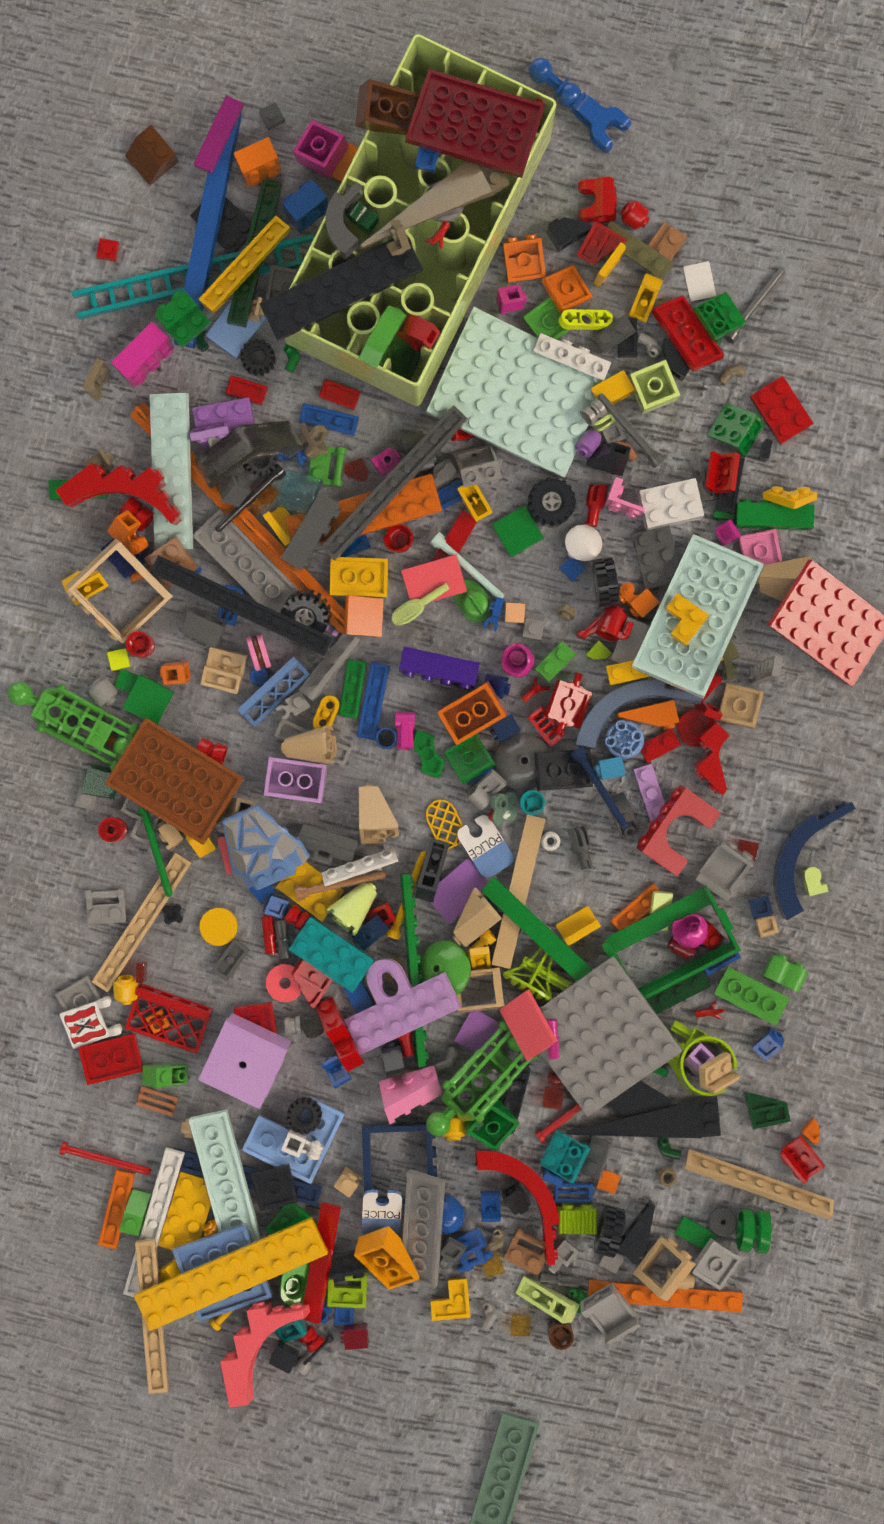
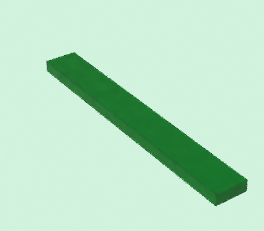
M495 877L481 890L487 898L576 981L593 970Z

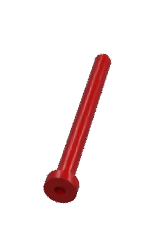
M576 1103L543 1130H537L534 1133L542 1143L545 1142L546 1136L582 1110L581 1107Z
M65 1141L62 1142L60 1148V1155L68 1153L145 1175H150L151 1173L149 1167L72 1147Z

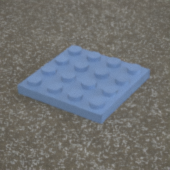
M245 1223L174 1247L172 1251L182 1274L251 1244L253 1241ZM265 1281L196 1311V1315L200 1322L271 1298L273 1294L268 1281Z

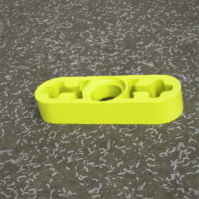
M567 309L563 311L558 321L560 326L566 330H603L613 323V315L607 310ZM582 316H587L590 319V323H584Z

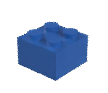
M313 179L310 182L306 181L295 194L291 193L284 199L285 215L298 232L302 233L326 213L328 207L327 196Z

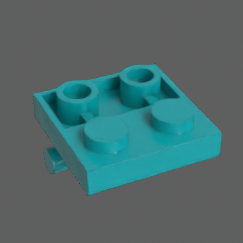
M556 1130L540 1165L566 1181L574 1183L591 1148H589L588 1144L581 1143L562 1131Z

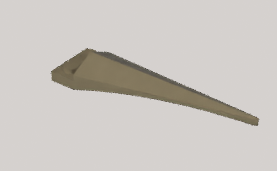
M466 161L391 221L399 219L404 230L444 213L493 196L509 186V181L503 172ZM391 221L363 242L360 248H366L392 236L390 230H393Z

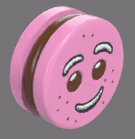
M258 633L256 636L253 635L252 638L251 636L246 637L255 670L259 671L261 668L271 667L262 634Z

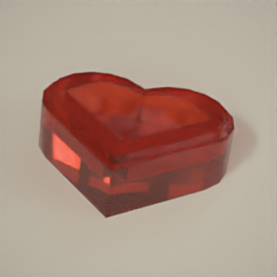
M362 458L345 465L344 473L348 478H355L357 482L367 480L368 472Z

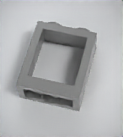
M491 444L454 452L457 470L464 487L502 478L499 462Z

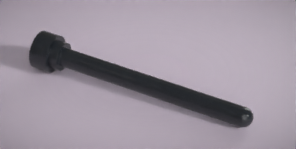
M275 464V468L270 469L271 473H269V476L245 498L239 507H235L215 526V531L221 532L274 481L282 480L287 475L285 470L280 465Z

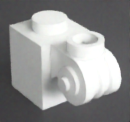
M290 1128L281 1151L298 1158L301 1153H305L309 1157L308 1159L319 1160L324 1146L318 1140L312 1141L307 1139V1134H300L298 1131L294 1132V1129Z

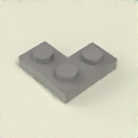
M126 798L121 812L138 819L130 837L148 845L149 840L141 814H137L136 811L143 807ZM148 811L155 831L160 818Z

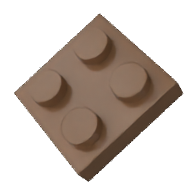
M176 536L144 558L150 568H152L158 555L193 572L199 568ZM159 578V580L167 590L174 586L173 584Z

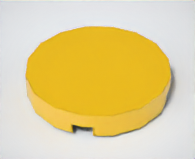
M217 907L210 909L203 915L199 929L201 936L206 942L211 945L222 946L235 938L238 922L236 916L231 911Z

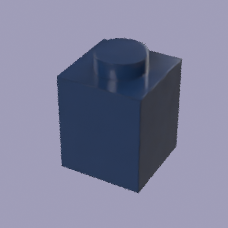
M512 714L492 724V729L489 730L494 740L498 739L499 742L521 731Z

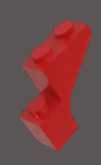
M713 720L697 735L700 739L698 743L706 751L710 750L693 766L697 769L695 774L701 780L705 778L710 783L708 787L715 794L719 792L721 795H724L727 791L719 753L723 743L730 735Z
M330 997L318 1003L316 1008L325 1033L333 1043L338 1058L348 1072L364 1064L362 1055H360L334 998Z

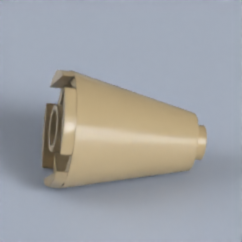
M323 726L285 738L281 744L282 753L287 758L333 764L335 761L332 760V757H336L337 746L335 735L331 736L330 731L334 730L331 726Z

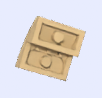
M210 647L200 685L238 694L248 655L220 647Z

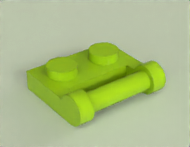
M368 1272L364 1273L365 1277L353 1279V1275L345 1277V1281H361V1287L334 1285L333 1279H328L327 1307L366 1308Z

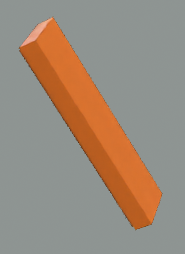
M116 1169L98 1242L100 1246L116 1250L118 1248L121 1236L119 1230L131 1195L135 1172Z

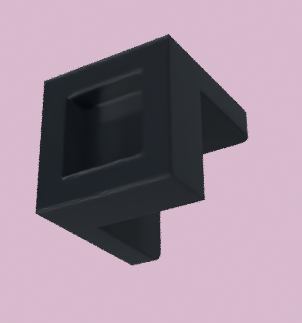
M279 1340L270 1357L269 1364L289 1374L298 1358L299 1350Z

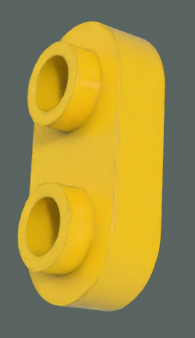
M329 695L321 700L313 719V727L315 729L321 727L319 722L322 719L326 720L325 726L332 727L340 707L336 697ZM328 702H333L334 707L332 709L327 708Z

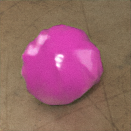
M513 643L508 645L501 656L502 669L509 676L522 678L534 667L535 656L523 644Z
M692 914L685 916L683 919L673 921V939L681 946L696 948L706 940L708 925L702 916Z

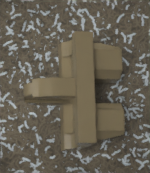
M302 423L300 426L302 433L298 440L302 445L308 446L304 451L306 456L315 459L319 454L326 456L329 452L324 443L329 434L327 428L323 425L307 427L306 423Z

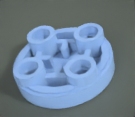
M619 720L608 729L605 744L614 756H622V759H629L636 756L642 750L644 734L641 728L634 722Z

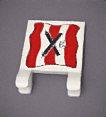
M105 996L97 1001L59 1014L73 1049L121 1034V1024H115L107 1028L100 1011L101 1008L110 1006L112 1002L110 996Z

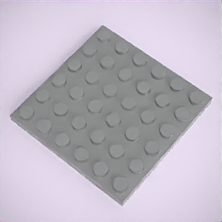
M611 956L539 1007L546 1020H557L558 1037H560V1040H558L560 1057L558 1059L548 1058V1048L541 1054L587 1117L683 1051L614 956Z

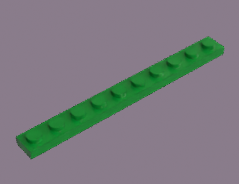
M400 873L408 980L411 986L414 987L422 983V975L418 973V965H421L420 954H417L416 946H419L418 934L415 935V927H417L418 923L417 916L413 913V908H416L415 896H412L414 878L410 877L409 873ZM422 1026L413 1030L415 1064L418 1067H426V1061L429 1060L428 1050L424 1047V1042L427 1041V1034Z

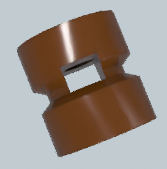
M553 1318L547 1327L549 1341L558 1350L567 1349L574 1340L571 1323L563 1324Z

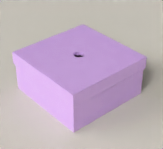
M232 1013L226 1019L198 1080L260 1109L281 1068L291 1041Z

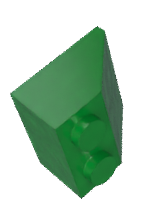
M484 1100L478 1108L480 1109L486 1101ZM499 1100L484 1115L485 1119L481 1123L473 1120L465 1121L464 1124L467 1134L494 1151L499 1148L520 1124L516 1117Z

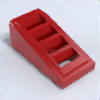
M541 706L528 716L527 719L547 744L552 747L566 735L564 733L563 736L557 735L550 741L548 737L556 732L558 725L553 719L545 716L546 710ZM542 713L544 717L536 723L534 719ZM547 719L549 723L540 728L539 725ZM552 725L554 728L545 734L544 731Z

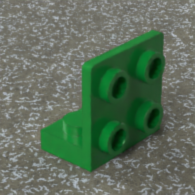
M726 403L709 430L708 436L733 446L740 456L746 457L764 427V423L758 414Z

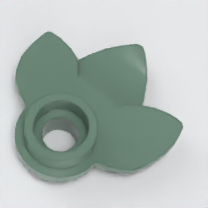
M513 792L495 794L491 798L490 805L494 809L492 820L497 827L501 825L503 820L513 822L516 818L517 810L514 805L518 801V796Z

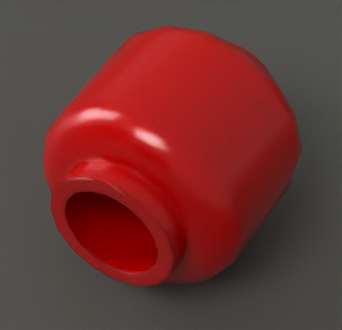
M636 200L628 201L620 213L622 215V222L633 230H637L640 227L644 228L650 219L647 217L649 214L648 208Z

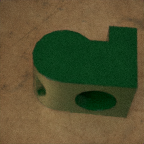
M355 201L346 213L347 218L368 236L379 223V215L373 210L370 211L358 201Z

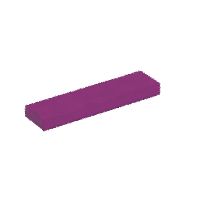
M227 95L225 96L196 157L194 167L210 174L213 173L242 112L244 103Z

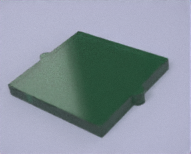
M89 764L86 776L83 777L84 783L81 794L115 800L117 791L105 784L112 773L111 768Z

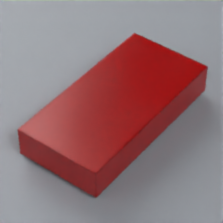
M231 375L225 394L239 399L249 398L252 403L262 406L268 387Z
M325 379L319 398L355 411L361 391Z

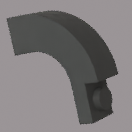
M357 182L345 189L343 197L336 191L326 210V228L330 242L338 254L345 260L360 246L358 238L344 224L346 213L355 201H358L363 196V188Z

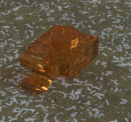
M270 485L248 508L251 509L255 506L251 512L256 516L261 512L262 505L266 507L280 494Z

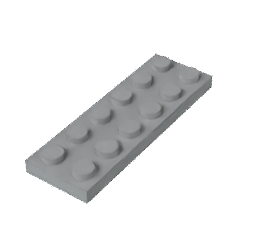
M219 509L193 534V537L256 602L280 612L288 597L299 590L233 522L228 524L221 532L215 531V526L226 517Z
M411 1169L407 1172L403 1244L420 1276L419 1280L414 1282L434 1289L438 1286L445 1180Z

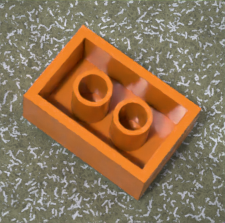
M489 681L437 711L456 745L503 719L508 714Z

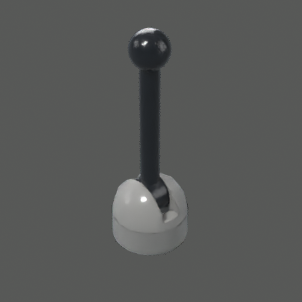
M327 1335L326 1340L309 1358H300L294 1364L302 1375L305 1376L309 1372L311 1360L328 1343L333 1341V1336Z

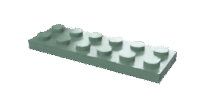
M502 1411L469 1524H511L538 1432L539 1422Z

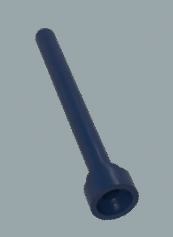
M584 746L574 750L570 754L573 760L581 763L620 827L626 829L628 823L588 762L587 751Z

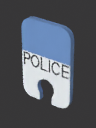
M481 815L474 819L476 825L482 829L481 836L477 838L472 837L468 826L465 825L458 830L457 838L480 875L484 878H490L511 865L514 861V856L493 822L489 820L488 816Z
M378 1190L365 1191L363 1194L362 1233L365 1235L389 1226L399 1235L402 1194L395 1190H388L387 1197L389 1201L379 1203L376 1201Z

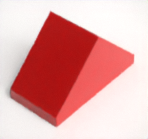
M386 902L369 910L364 919L365 923H368L378 915L387 925L396 921V916L389 902Z

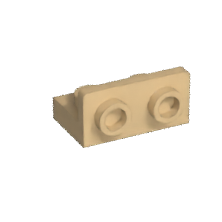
M723 1052L699 1066L701 1088L715 1094L740 1079V1075L731 1069L730 1053Z

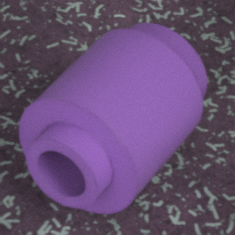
M593 429L586 431L575 445L577 454L583 458H590L601 444L602 437L600 433Z

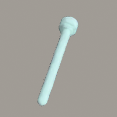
M438 532L429 542L434 548H441L449 556L457 554L459 564L496 598L504 597V594L446 543L445 536L442 533Z

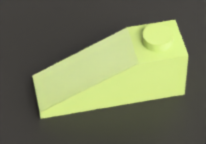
M523 1276L516 1291L517 1295L563 1324L572 1322L580 1306L567 1296L527 1276Z

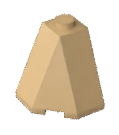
M807 556L764 565L757 579V584H760V592L782 601L808 559L812 560V557Z
M365 785L359 787V831L361 844H381L386 842V838L389 836L392 838L399 836L398 823L378 786Z
M476 887L472 889L453 930L455 934L453 939L459 946L463 944L467 947L502 919Z

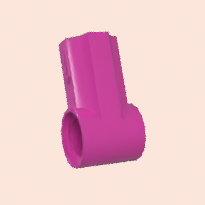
M396 712L397 749L412 750L415 712Z

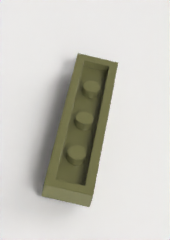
M610 221L607 227L628 239L624 244L626 245L624 254L664 280L674 263Z

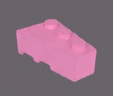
M434 1065L379 1081L384 1110L389 1124L394 1123V1119L400 1115L411 1113L410 1110L418 1105L423 1106L443 1094Z

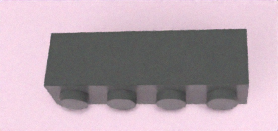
M320 492L280 559L300 571L303 568L307 570L312 562L310 556L313 551L315 553L318 552L322 545L320 542L322 536L328 535L332 528L330 526L333 518L337 519L342 511L340 509L341 504Z

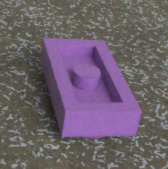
M223 422L190 430L191 442H205L208 438L214 436L216 439L226 437L227 433L230 432L229 423Z

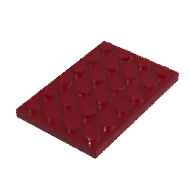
M429 69L405 138V143L522 178L545 104Z

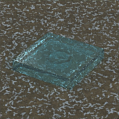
M289 469L274 504L278 507L307 515L317 498L323 481Z

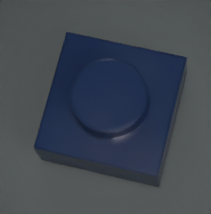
M767 895L748 900L753 919L773 915Z

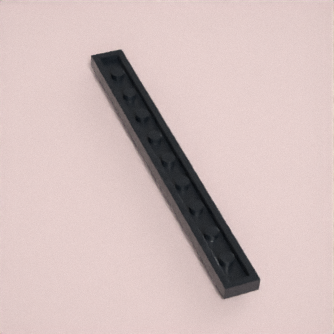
M158 555L150 570L152 575L324 657L333 641V638L162 556Z

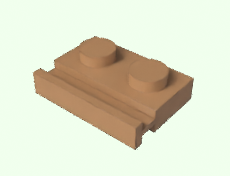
M664 221L648 246L671 261L687 239V236Z

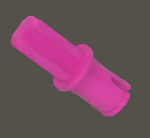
M546 1020L556 1040H560V1037H558L557 1020ZM559 1041L548 1048L549 1059H558L560 1057Z

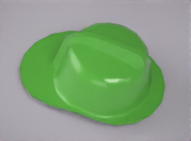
M464 580L467 592L453 595L455 603L468 620L472 622L485 621L491 615V612H489L491 606L490 598L476 581Z
M308 1263L282 1274L279 1289L282 1300L288 1306L296 1303L302 1304L304 1301L310 1268Z

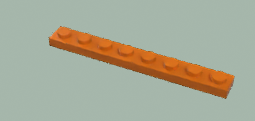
M589 1279L587 1297L612 1282L629 1304L742 1313V1291L695 1287L688 1290L677 1289L671 1298L665 1301L660 1299L644 1283Z

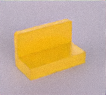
M624 370L591 387V392L595 399H598V395L602 393L613 405L633 395L635 391Z
M281 505L272 513L268 511L263 517L287 548L291 541V536L285 517L291 515L285 506Z
M586 906L557 923L556 927L567 946L598 929L601 925L590 908Z

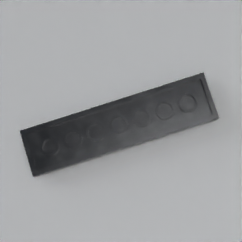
M391 239L259 303L277 341L287 338L422 272L423 267L410 241L411 249L406 250L401 255L391 256L386 247L387 243L394 241Z

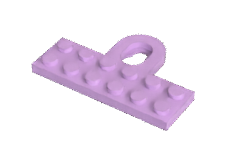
M386 958L373 963L367 972V984L376 1005L344 1021L361 1055L462 1008L446 972L412 987L403 967L397 961ZM385 972L390 973L398 984V992L395 996H389L383 991L382 975Z

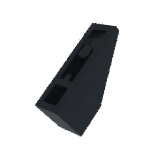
M431 838L415 898L434 902L450 843Z
M651 1199L622 1235L618 1249L620 1253L635 1264L638 1260L641 1261L647 1253L646 1249L655 1210V1204Z

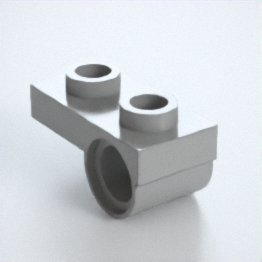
M491 770L469 789L465 796L479 810H482L490 803L492 796L506 786V781L496 771Z

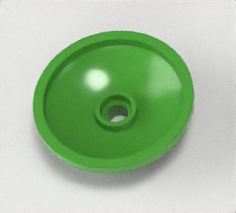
M443 940L433 943L424 951L418 971L422 975V983L446 972L456 995L464 990L469 981L471 964L466 951L455 942Z

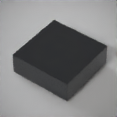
M765 439L762 442L758 461L765 462L769 459L772 440Z

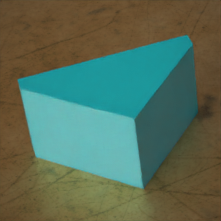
M301 1319L289 1322L275 1331L282 1342L286 1343L305 1336L308 1324L305 1320Z

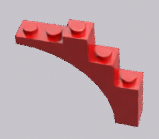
M91 463L56 490L65 505L72 508L85 500L99 495L112 493L129 494L150 503L171 524L177 525L182 521L179 516L181 515L180 511L175 505H171L168 501L170 499L169 495L162 489L167 485L163 480L165 476L159 469L156 470L152 467H149L136 477V474L130 467L127 468L120 465L107 475V472L101 465L98 466Z

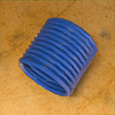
M382 728L376 734V742L381 748L390 749L396 744L397 735L391 728ZM384 730L393 732L395 736L393 744L387 747L382 746L378 740L379 734Z

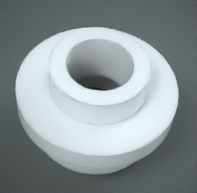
M546 832L541 838V845L544 849L553 851L559 847L560 838L555 832ZM550 837L554 839L552 845L547 843V839Z

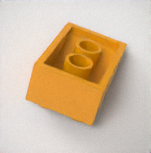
M389 1226L358 1238L354 1256L388 1290L419 1280L420 1276L401 1238Z

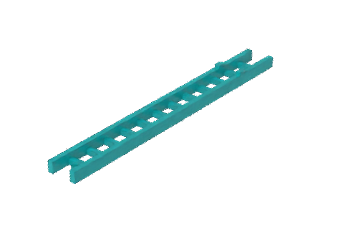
M313 234L281 241L273 249L276 252L278 264L274 265L291 269L299 268L304 258L301 259L298 245L313 242ZM294 246L297 260L283 263L280 250ZM242 251L213 257L212 266L220 264L221 272L223 273L226 270L225 263L234 261ZM189 263L71 291L74 299L88 295L91 297L89 300L92 309L77 312V317L81 320L169 299L178 291L182 293L184 287L172 290L169 276L183 273L184 281H186ZM263 263L259 277L269 275L271 266L264 267ZM164 277L167 291L154 294L151 280ZM217 279L209 281V282H208V287H207V289H208ZM146 282L149 295L135 298L132 285ZM127 286L130 300L117 303L114 289ZM109 291L112 304L98 307L95 294Z

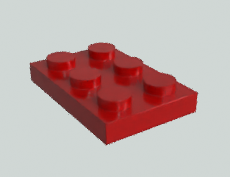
M781 376L750 396L753 404L780 445L814 424L784 376Z
M136 1033L78 1048L87 1085L143 1071L144 1065Z

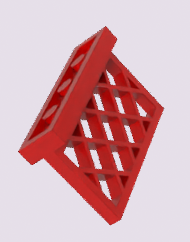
M141 983L137 987L135 995L138 997L133 1002L125 1029L197 1054L213 1008ZM139 998L146 1000L150 1007L141 1011L138 1006ZM163 1006L168 1014L159 1018L155 1008ZM152 1010L156 1019L147 1023L143 1013ZM177 1012L183 1013L186 1019L177 1024L173 1016ZM140 1016L144 1025L140 1027L131 1025L132 1019ZM170 1017L174 1026L165 1030L161 1020ZM196 1018L204 1021L202 1028L197 1030L194 1029L191 1023ZM158 1022L162 1031L153 1034L149 1025ZM188 1023L192 1032L183 1036L179 1026ZM176 1028L180 1038L172 1040L167 1032ZM194 1035L197 1041L196 1047L189 1046L185 1038Z

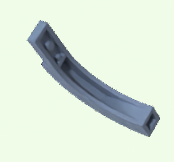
M644 680L624 685L606 695L592 708L581 726L576 746H584L586 749L596 750L598 738L604 725L614 713L632 702L648 698H659L701 705L702 698L685 691H679V688L668 686V689H665V682L661 680Z

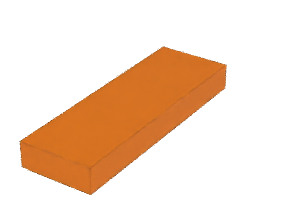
M652 883L609 921L619 931L642 919L650 912L653 891L660 890Z

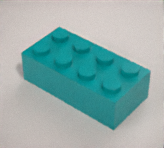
M313 916L308 919L288 949L352 993L376 960Z

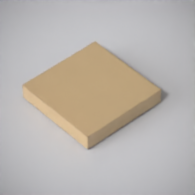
M726 683L719 709L723 714L720 722L755 729L764 691Z

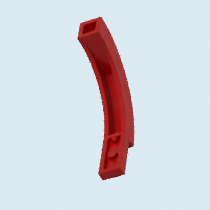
M475 1150L476 1170H492L508 1174L521 1182L532 1194L541 1215L545 1264L547 1266L555 1265V1260H558L557 1248H554L553 1240H556V1229L552 1228V1225L560 1224L555 1201L546 1184L529 1166L514 1157L496 1151Z

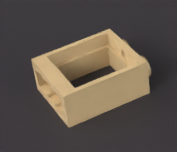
M500 968L473 970L470 973V978L493 976L496 1003L464 1006L458 1009V1013L504 1007ZM459 993L457 997L462 1006L461 993Z
M661 1236L633 1274L660 1299L668 1301L696 1264L691 1260L692 1256L684 1249L681 1251L677 1248L678 1243L670 1237L666 1239ZM667 1248L682 1262L665 1285L662 1286L648 1273V1270L664 1249Z

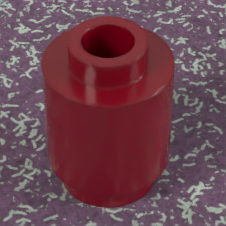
M673 935L667 945L671 953L686 960L689 957L693 958L697 951V947L681 946L673 939Z

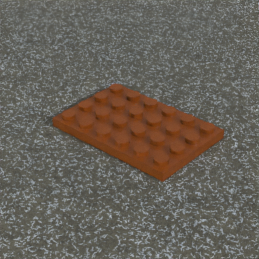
M145 718L105 784L204 845L245 778L153 721Z

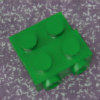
M185 290L182 293L178 291L171 297L172 301L167 305H160L156 310L157 314H155L157 320L182 349L212 324Z

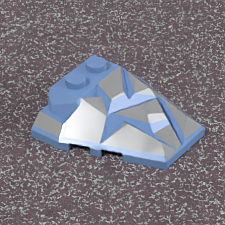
M258 805L222 820L232 874L241 887H254L256 890L267 887L294 875L296 867L303 865L310 857L303 842L298 837L294 838L289 834L286 827L279 826L275 819Z

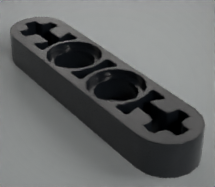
M524 1061L517 1062V1065L520 1066ZM528 1064L524 1068L527 1072H523L521 1080L525 1079V1081L513 1080L512 1085L507 1089L503 1103L505 1107L510 1102L517 1105V1110L512 1113L517 1120L530 1076ZM515 1068L512 1069L511 1075L516 1071ZM514 1084L522 1086V1091L519 1094H514L511 1091V1087Z

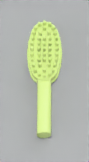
M444 583L422 599L415 598L399 606L392 614V622L400 626L414 620L422 613L426 604L450 589L447 583Z

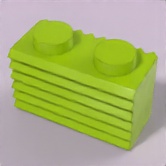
M565 1203L562 1204V1207H557L560 1224H557L558 1234H597V1209L592 1204H581V1207H574L573 1204Z

